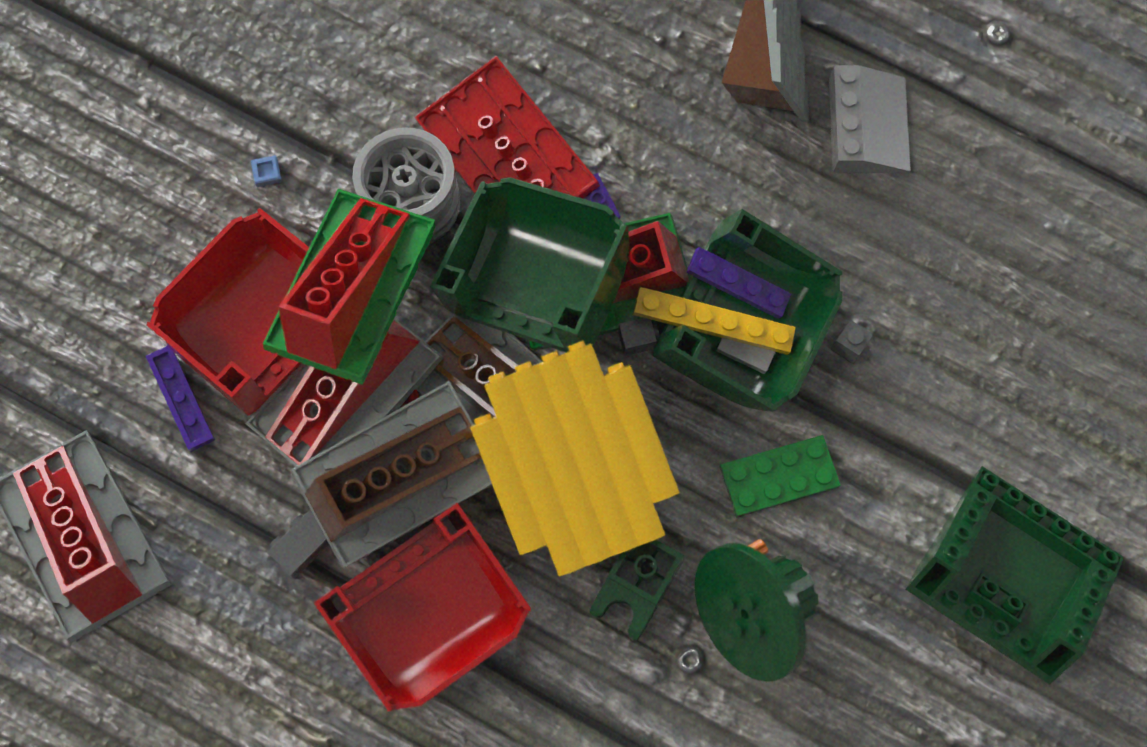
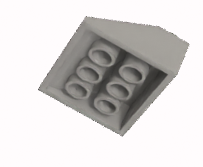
M834 65L829 77L833 173H910L905 77L860 65Z

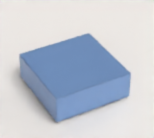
M276 155L251 160L256 187L282 182Z

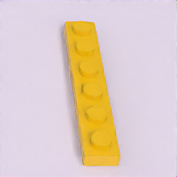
M640 287L638 290L633 311L635 316L678 327L684 325L693 331L787 355L791 352L796 328Z

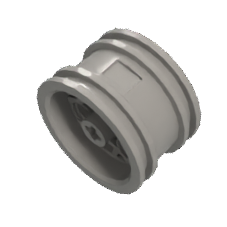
M416 128L388 130L375 136L364 145L357 155L353 166L352 179L356 194L388 205H396L395 207L434 219L436 227L429 244L446 234L457 220L461 202L452 156L446 145L436 136ZM432 189H438L436 193H428Z

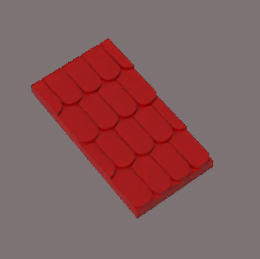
M497 56L415 116V119L424 131L436 136L446 145L452 156L456 172L474 194L483 181L489 184L501 182V179L510 177L582 199L600 186L598 180Z

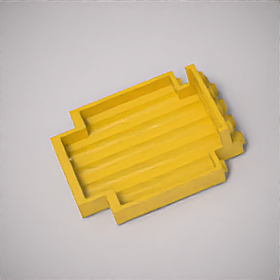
M584 340L568 346L569 352L562 355L554 351L542 356L543 362L532 366L531 361L515 367L516 372L508 376L503 371L488 377L490 382L484 386L496 416L491 418L489 413L474 419L475 425L470 427L519 554L522 555L547 545L559 576L569 574L585 566L600 562L613 555L665 536L653 503L679 494L678 487L631 366H624L623 362L608 367V373L603 375L592 344L585 345Z

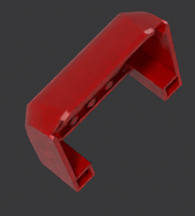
M261 208L257 209V213L245 218L240 216L228 223L156 297L152 318L146 324L178 357L247 416L255 413L302 363L264 350L263 342L279 311L278 306L286 297L309 246Z
M458 503L434 518L433 523L343 586L335 587L314 602L387 711L418 707L426 703L516 638L531 610L529 604Z

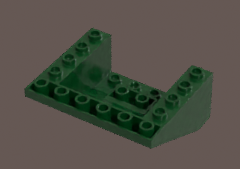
M981 466L915 570L905 590L1050 685L1085 653L1124 557Z

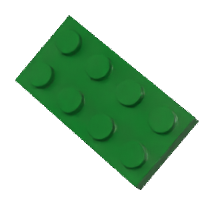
M823 435L730 461L719 466L736 518L830 491L841 486Z

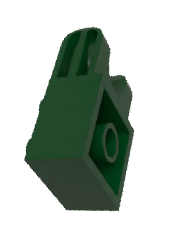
M658 540L620 553L590 608V616L596 619L601 618L616 603L629 605L633 610V619L628 628V635L630 639L636 642L642 636L684 562V555ZM647 562L652 563L651 569L653 571L650 574L648 572L647 574H642V569L639 566L642 563L644 565Z

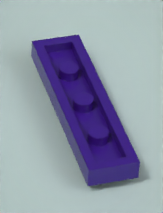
M701 247L695 250L686 273L777 319L783 316L791 293Z
M165 346L146 355V359L188 450L192 452L215 441L176 354L168 346Z

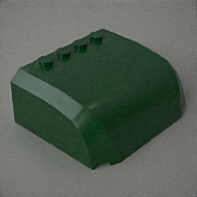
M511 177L503 178L501 182L489 184L483 181L480 183L430 287L445 309L461 318L566 353L569 352L568 346L583 340L585 345L591 343L592 347H594L625 274L629 255L628 226L608 206Z
M741 209L721 221L710 237L705 250L791 293L783 316L777 319L692 275L680 297L794 326L796 328L791 352L788 355L775 352L766 373L763 374L717 352L721 337L693 331L684 325L678 327L666 324L654 347L653 357L731 402L755 410L773 412L787 400L792 399L798 394L842 303V291H840L842 271L744 209Z

